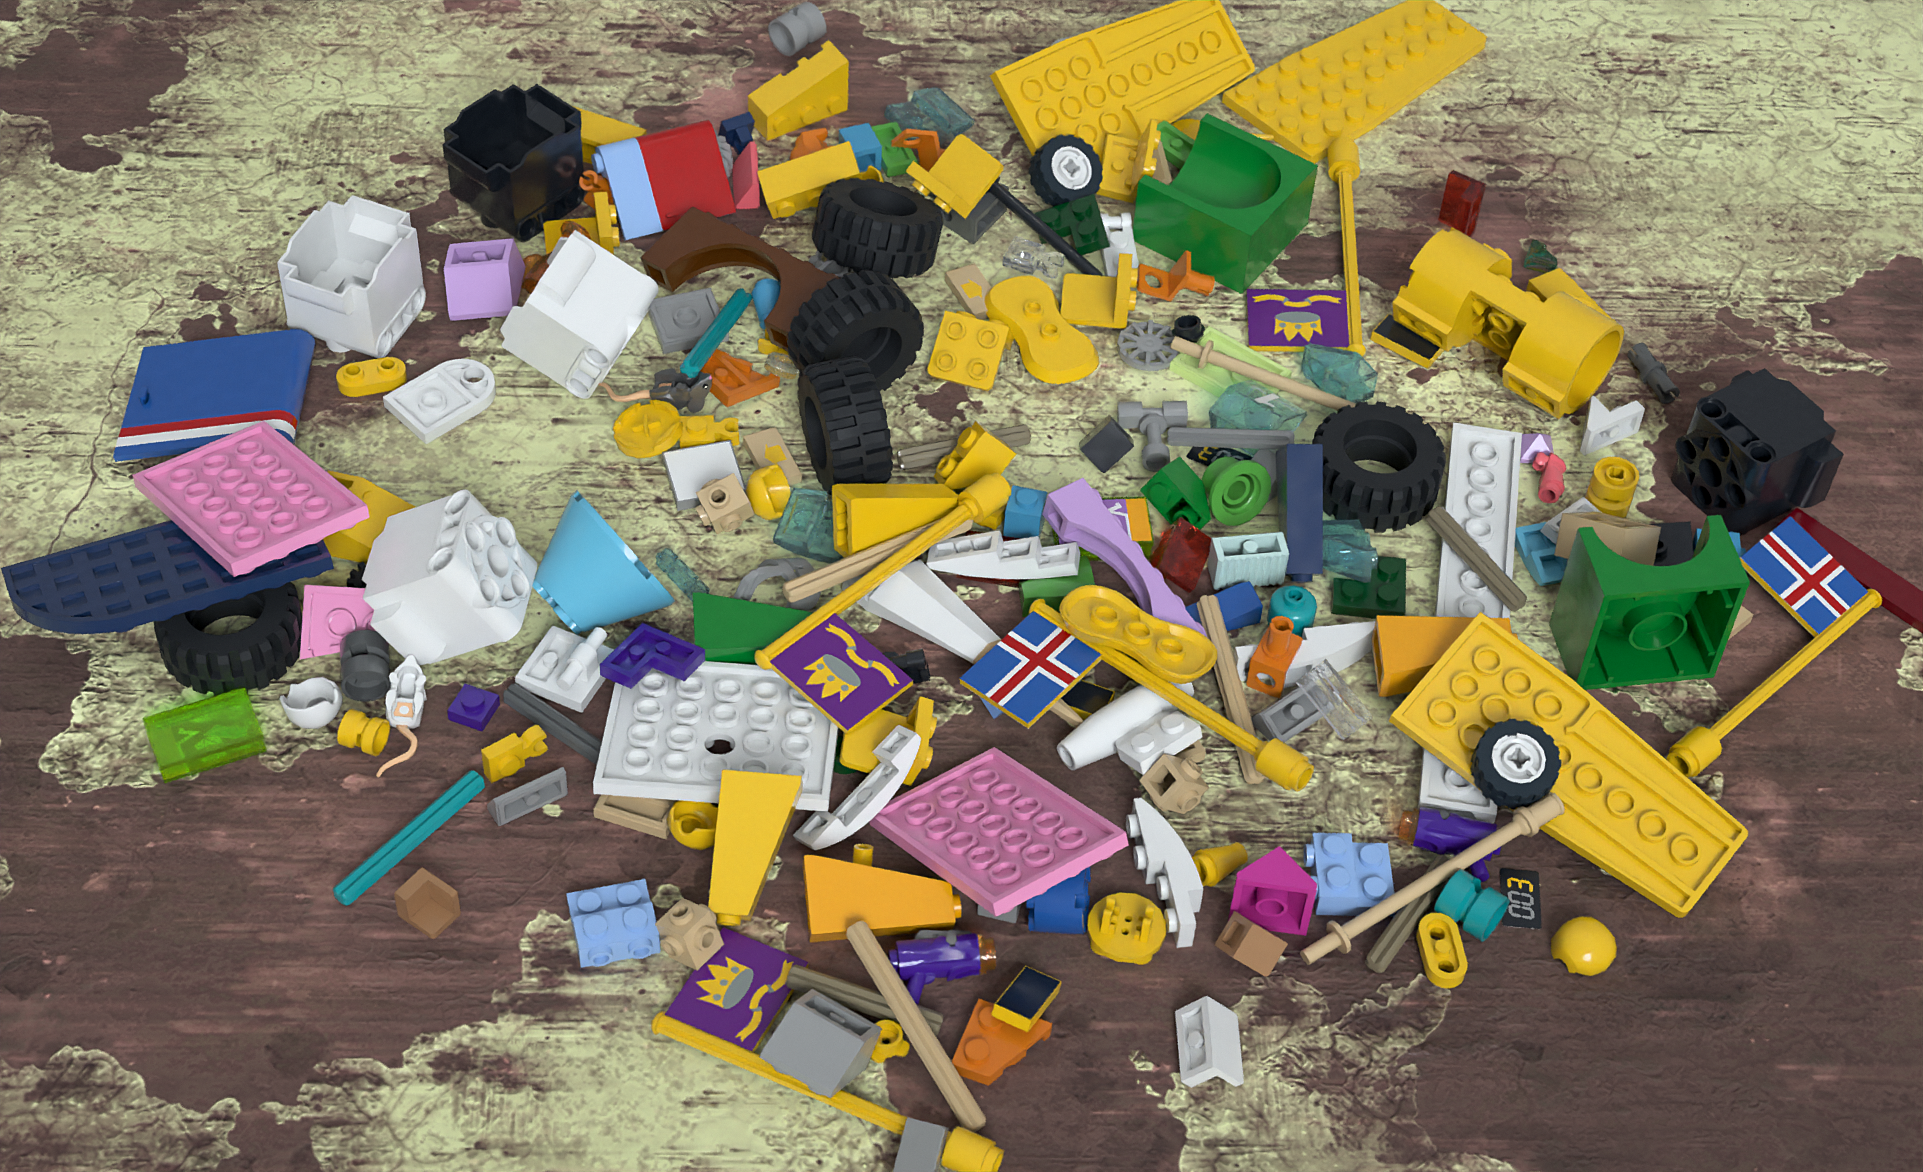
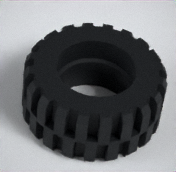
M839 179L836 182L829 183L820 193L812 230V240L819 253H823L825 258L836 261L837 265L844 268L849 267L856 272L860 270L880 272L886 274L889 278H911L914 275H922L934 264L944 220L939 207H936L931 199H925L924 195L912 192L909 188L895 186L893 183L885 181L884 183L878 182L874 179Z
M860 270L859 274L855 272L845 273L843 278H833L826 282L827 286L821 290L819 288L811 294L812 298L808 302L804 301L799 307V315L793 317L790 325L792 331H788L787 345L789 357L798 371L801 372L810 364L851 355L857 356L865 360V363L869 365L871 374L876 379L878 390L883 389L886 391L892 386L891 383L897 378L901 379L906 374L905 369L909 365H913L917 358L916 352L921 350L923 344L922 337L924 336L922 316L898 284L886 274L868 270Z
M852 355L807 365L799 373L797 382L799 390H797L799 414L802 420L801 425L805 435L807 451L810 454L811 464L816 472V477L819 483L822 484V489L831 496L832 485L886 484L891 479V471L893 470L891 435L880 390L877 388L876 379L871 374L869 365L862 358Z
M1358 402L1355 404V407L1347 405L1338 409L1337 414L1335 412L1331 413L1323 419L1322 424L1318 425L1312 444H1323V511L1328 516L1334 515L1336 521L1345 526L1347 523L1354 525L1355 530L1365 531V529H1374V533H1384L1386 529H1392L1393 532L1406 528L1407 523L1410 526L1422 520V516H1426L1433 508L1444 472L1446 455L1439 436H1436V431L1429 423L1424 424L1421 416L1414 412L1409 414L1404 407L1398 405L1395 408L1386 406V402H1376L1375 405H1368V402ZM1362 460L1377 461L1391 466L1398 472H1371L1359 467L1354 462Z
M287 582L278 588H267L249 593L241 599H229L215 603L203 610H191L177 614L165 621H153L160 654L169 674L175 676L176 681L183 686L189 688L192 685L193 691L205 695L208 691L213 692L216 697H227V693H236L237 696L247 695L248 690L254 688L260 691L269 686V681L272 679L278 681L287 673L286 667L291 668L299 658L298 652L301 649L302 613L298 593L292 582ZM229 616H249L257 619L249 627L232 634L214 635L202 632L212 622Z

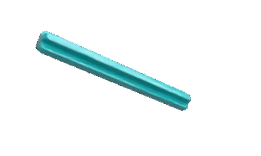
M743 288L736 290L680 366L681 373L687 374L689 378H694L698 375L752 300L751 293H746Z
M474 770L467 772L334 886L333 892L337 901L347 906L356 900L485 788L484 778Z

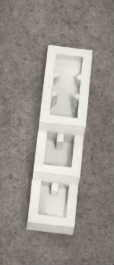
M998 530L950 538L934 544L929 548L927 565L929 569L964 576L996 579H1044L1078 575L1080 550L1077 542L1042 547L1038 536L1004 542L1001 532Z

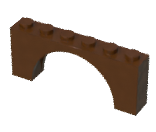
M693 206L640 257L647 276L652 278L657 285L671 292L701 273L722 267H752L770 274L781 284L778 300L770 314L765 318L764 323L771 343L787 352L788 331H792L790 325L793 317L799 315V307L804 301L808 302L812 298L811 294L819 288L821 290L827 286L826 282L833 278L840 279L833 273L828 274L816 268L809 261H802L790 255L783 248L778 249L769 245L758 236L753 237L741 231L736 225H729L717 219L712 213H705Z

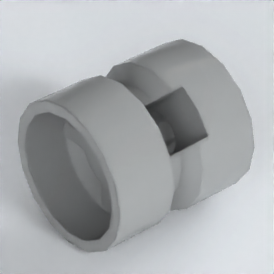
M805 1L789 10L788 13L786 12L770 21L768 33L773 45L780 53L785 56H792L804 49L807 43L811 44L822 38L826 33V22L821 11L811 2Z

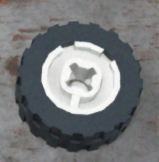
M1063 134L1058 135L1034 152L1035 155L1031 157V166L1029 168L1030 182L1034 186L1037 196H1040L1046 204L1055 207L1095 194L1100 189L1099 185L1103 180V167L1100 164V158L1094 152L1093 147L1084 142V139L1080 137L1076 138L1070 134L1067 136H1063Z
M1509 719L1507 722L1500 721L1495 723L1494 727H1489L1484 732L1471 757L1472 766L1470 770L1471 775L1475 779V786L1482 791V795L1486 799H1491L1498 806H1507L1508 809H1515L1521 806L1526 808L1543 798L1551 791L1560 774L1558 771L1561 768V760H1559L1560 751L1558 746H1555L1552 736L1546 734L1539 725L1535 726L1526 720L1516 721V719Z

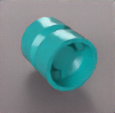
M1459 869L1442 890L1435 904L1434 911L1451 917L1455 923L1460 920L1465 932L1483 942L1491 935L1501 921L1510 901L1508 897L1492 887L1482 889L1481 880L1467 871Z

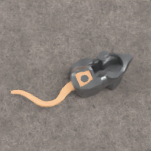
M673 368L665 369L654 374L655 384L652 390H641L626 396L616 395L607 383L602 382L598 384L603 386L607 390L609 397L617 402H630L639 399L661 400L672 404L677 408V411L688 407L690 412L696 413L704 407L705 398L712 387V377L710 374L700 371L696 377L689 378L687 374L681 373V371L677 373Z

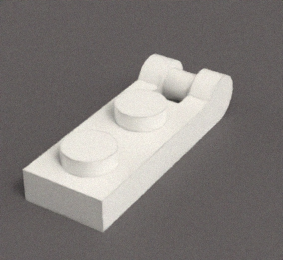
M1101 213L1110 247L1101 249L1105 276L1117 277L1119 253L1132 254V268L1139 266L1132 231L1131 213H1120V216H1109L1108 213ZM1110 229H1120V231H1110Z

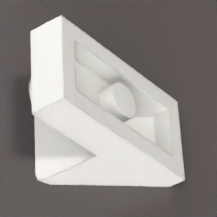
M1592 396L1585 417L1580 452L1585 456L1638 433L1645 408L1636 400L1624 406H1617L1612 411H1609L1595 396Z

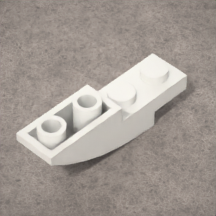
M1375 621L1304 628L1302 645L1287 671L1284 688L1298 686L1313 678L1317 681L1331 676L1359 661L1372 650L1371 639ZM1249 644L1235 647L1234 659L1241 681H1247L1250 661L1258 645ZM1257 674L1259 679L1270 678L1272 685L1275 684L1274 679L1268 674Z
M1134 798L1132 814L1126 815V830L1128 837L1134 838L1136 846L1133 848L1135 867L1137 870L1142 869L1145 884L1156 883L1159 900H1165L1167 909L1164 911L1167 933L1173 932L1176 947L1192 946L1196 928L1194 912L1200 911L1204 890L1198 870L1189 851L1172 826L1144 799Z

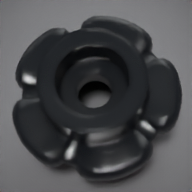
M1185 315L1175 320L1172 335L1173 337L1177 336L1197 343L1203 337L1205 327L1201 324L1199 317Z

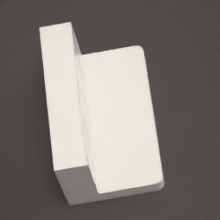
M1208 996L1176 1010L1181 1082L1192 1088L1215 1076H1219L1235 1087L1243 1084L1241 1046L1236 1013Z

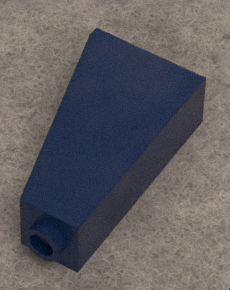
M1286 444L1276 451L1279 532H1283L1289 551L1285 576H1291V582L1310 583L1313 582V576L1323 574V444Z

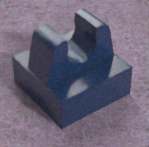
M750 112L723 120L720 124L718 136H724L727 144H730L738 155L742 153L750 141H753L752 132L755 121Z

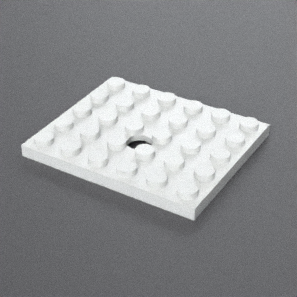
M704 661L686 681H682L652 668L632 689L615 682L593 781V793L719 803L722 770L802 776L803 790L795 809L828 812L839 728L772 669L764 670L758 665ZM715 740H726L730 742V747L733 750L727 754L720 755L710 753L707 748L712 747Z

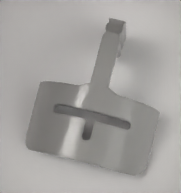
M804 558L767 559L757 569L752 570L743 577L733 598L750 601L757 586L765 579L782 576L787 582L814 571V568ZM821 591L794 603L787 601L786 608L809 611L817 604Z

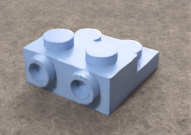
M1313 833L1311 843L1304 845V866L1310 867V877L1317 883L1314 900L1316 915L1358 916L1394 894L1388 843H1353L1351 833Z
M645 879L566 893L581 968L604 966L610 962L630 958L642 959L651 954L661 953L660 936L655 925L656 917L653 904L650 902Z

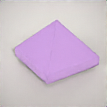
M1541 433L1522 434L1520 463H1533L1536 454L1539 452L1547 456L1551 452L1554 453L1550 435Z

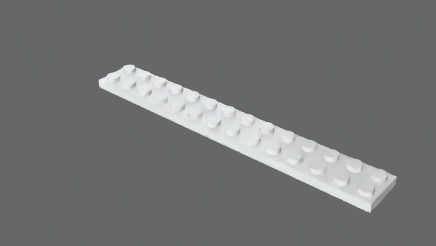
M1453 422L1444 509L1512 580L1522 433ZM1442 538L1435 617H1476L1479 612H1482L1488 618L1510 619V609ZM1423 748L1417 811H1419L1420 807L1443 808L1449 811L1471 812L1476 820L1494 823L1497 815V805L1494 804V801L1489 798L1486 799L1482 795V791Z

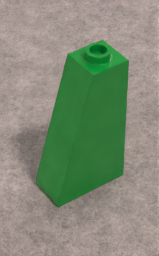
M701 592L693 593L695 645L705 649V661L757 665L754 658L757 650L762 651L814 612Z

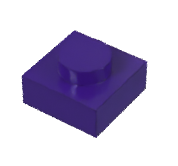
M465 683L447 710L448 720L483 732L500 705L499 695Z

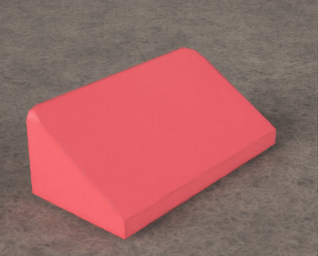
M755 141L749 142L733 164L732 176L735 209H758V206H760L759 177L757 173L758 157Z

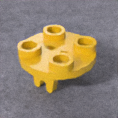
M1120 892L1105 896L1093 906L1088 915L1087 934L1090 939V947L1096 954L1103 955L1117 962L1139 965L1147 964L1151 961L1153 955L1159 951L1165 940V918L1161 910L1150 899L1138 894Z

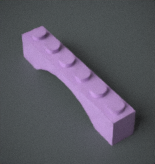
M1084 478L1048 494L1042 515L1062 541L1067 543L1077 542L1079 547L1093 553L1114 568L1127 582L1137 598L1140 609L1163 621L1189 627L1207 637L1203 626L1193 620L1186 611L1182 599L1178 595L1173 594L1164 582L1161 572L1157 568L1152 567L1143 555L1140 545L1136 541L1131 540L1124 531L1119 518L1111 514L1102 502L1099 492L1095 488H1091Z

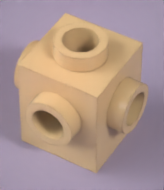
M734 473L721 480H711L703 485L700 491L696 492L700 505L695 507L703 525L711 524L716 534L723 531H733L740 527L744 520L755 515L751 503Z
M1165 753L1139 780L1150 794L1152 802L1158 808L1165 812L1170 810L1185 814L1187 811L1195 808L1199 804L1201 796L1210 788L1201 777L1203 771L1193 760L1187 757L1181 759Z
M681 898L655 923L662 939L660 942L661 947L671 959L699 970L724 945L715 923L717 920L715 914L704 904L698 905Z

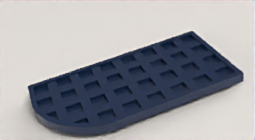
M169 520L2 567L1 571L13 609L25 621L54 632L100 634L127 632L139 625L153 621H165L174 615L191 610H203L212 604L225 600L241 599L249 593L267 588H278L287 582L304 577H316L325 571L334 569L331 555L322 539L318 543L308 544L294 550L284 558L274 559L260 565L250 573L234 577L178 525Z

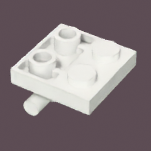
M552 625L515 676V683L528 692L582 713L606 679L600 676V663L614 651L612 648L601 645L606 639L607 633L602 628L595 627L586 639Z

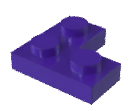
M642 623L600 663V676L630 689L652 668L686 681L705 661V649Z

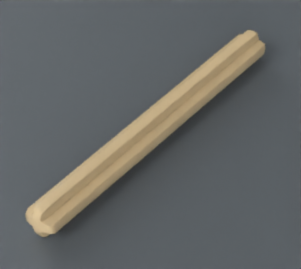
M939 520L789 580L783 584V595L789 603H794L869 572ZM973 520L965 521L937 543L971 530Z
M1203 595L1200 597V601L1197 602V607L1207 638L1217 649L1218 657L1214 664V669L1228 720L1256 737L1218 598L1215 595ZM1235 745L1245 781L1248 784H1261L1266 777L1256 771L1254 756Z
M859 921L851 925L846 933L848 940L964 1129L971 1132L980 1130L985 1126L986 1117L867 923Z

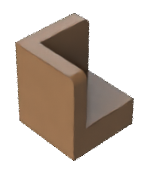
M423 867L394 892L398 916L431 939L437 938L461 915L458 892Z
M1234 911L1214 945L1232 958L1267 977L1270 975L1288 943Z

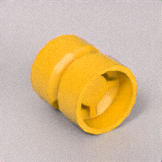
M1611 456L1602 458L1595 464L1585 499L1602 513L1625 518L1629 512L1639 481V471L1634 464L1626 459Z

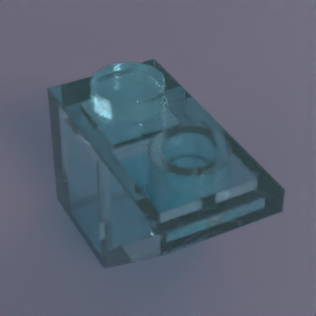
M1312 343L1305 345L1301 370L1304 376L1311 380L1321 391L1356 404L1373 398L1378 373L1358 352Z
M1323 520V569L1363 583L1370 582L1371 569L1377 568V549L1371 546L1370 535L1364 531L1360 521Z

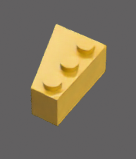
M829 40L821 45L823 50L809 60L803 57L797 61L798 67L784 77L781 73L748 95V112H750L755 121L754 127L767 141L848 110L849 61Z

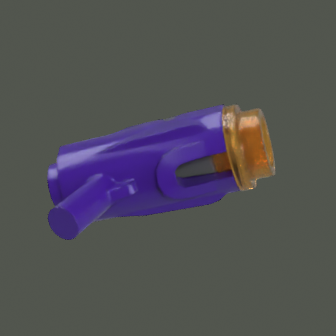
M1430 807L1413 808L1412 811L1403 809L1397 840L1406 841V846L1418 847L1439 855L1449 854L1456 856L1497 831V824L1476 820L1471 812L1449 811L1443 808ZM1501 847L1469 866L1474 877L1481 880V882L1489 879V873L1484 860L1490 861L1492 854L1499 855Z
M920 930L914 940L896 941L895 949L888 950L889 961L900 979L908 981L906 989L917 1005L924 985L933 983L935 978H947V981H952L971 975H986L987 970L996 969V952L993 937L984 938L983 934H972L970 931Z

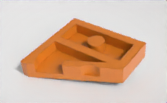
M718 349L714 351L700 370L711 375L712 387L710 392L726 407L778 388L781 377L775 372H771L768 376L752 370L753 363L733 358L728 353Z
M978 999L951 1062L960 1076L989 1086L1003 1075L1005 1068L1015 1065L1026 1056L1027 1050L1040 1039L1043 1041L1048 1039L1052 1032L1053 1023L1038 1019L1029 1032H1026L991 1016L994 1003Z

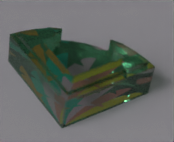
M1533 239L1523 268L1548 273L1557 269L1558 262L1557 258L1546 249L1547 246L1544 243Z

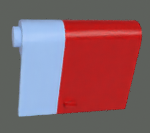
M709 120L596 146L595 154L591 155L595 172L601 173L604 178L608 179L624 241L669 230L692 206L705 213L710 212L716 218L736 213L715 131Z

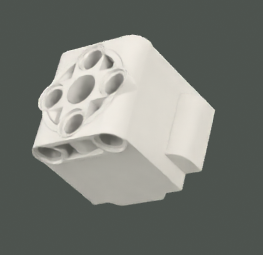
M354 195L344 205L328 201L320 211L314 210L290 238L286 252L277 262L288 328L307 331L313 337L326 341L327 347L334 352L341 353L354 350L375 358L386 357L420 313L425 303L426 291L423 285L416 228L411 227L410 214Z
M574 230L569 238L560 237L547 260L548 269L539 280L524 306L512 307L500 329L505 338L501 347L559 383L573 395L588 399L598 384L602 383L649 311V306L658 294L659 288L652 278L640 273Z
M466 489L389 516L384 531L373 542L362 580L367 584L363 600L374 609L370 625L405 659L408 655H413L419 666L427 663L432 664L498 642H506L519 632L523 624L537 570V562L518 543L511 522L505 517H494Z

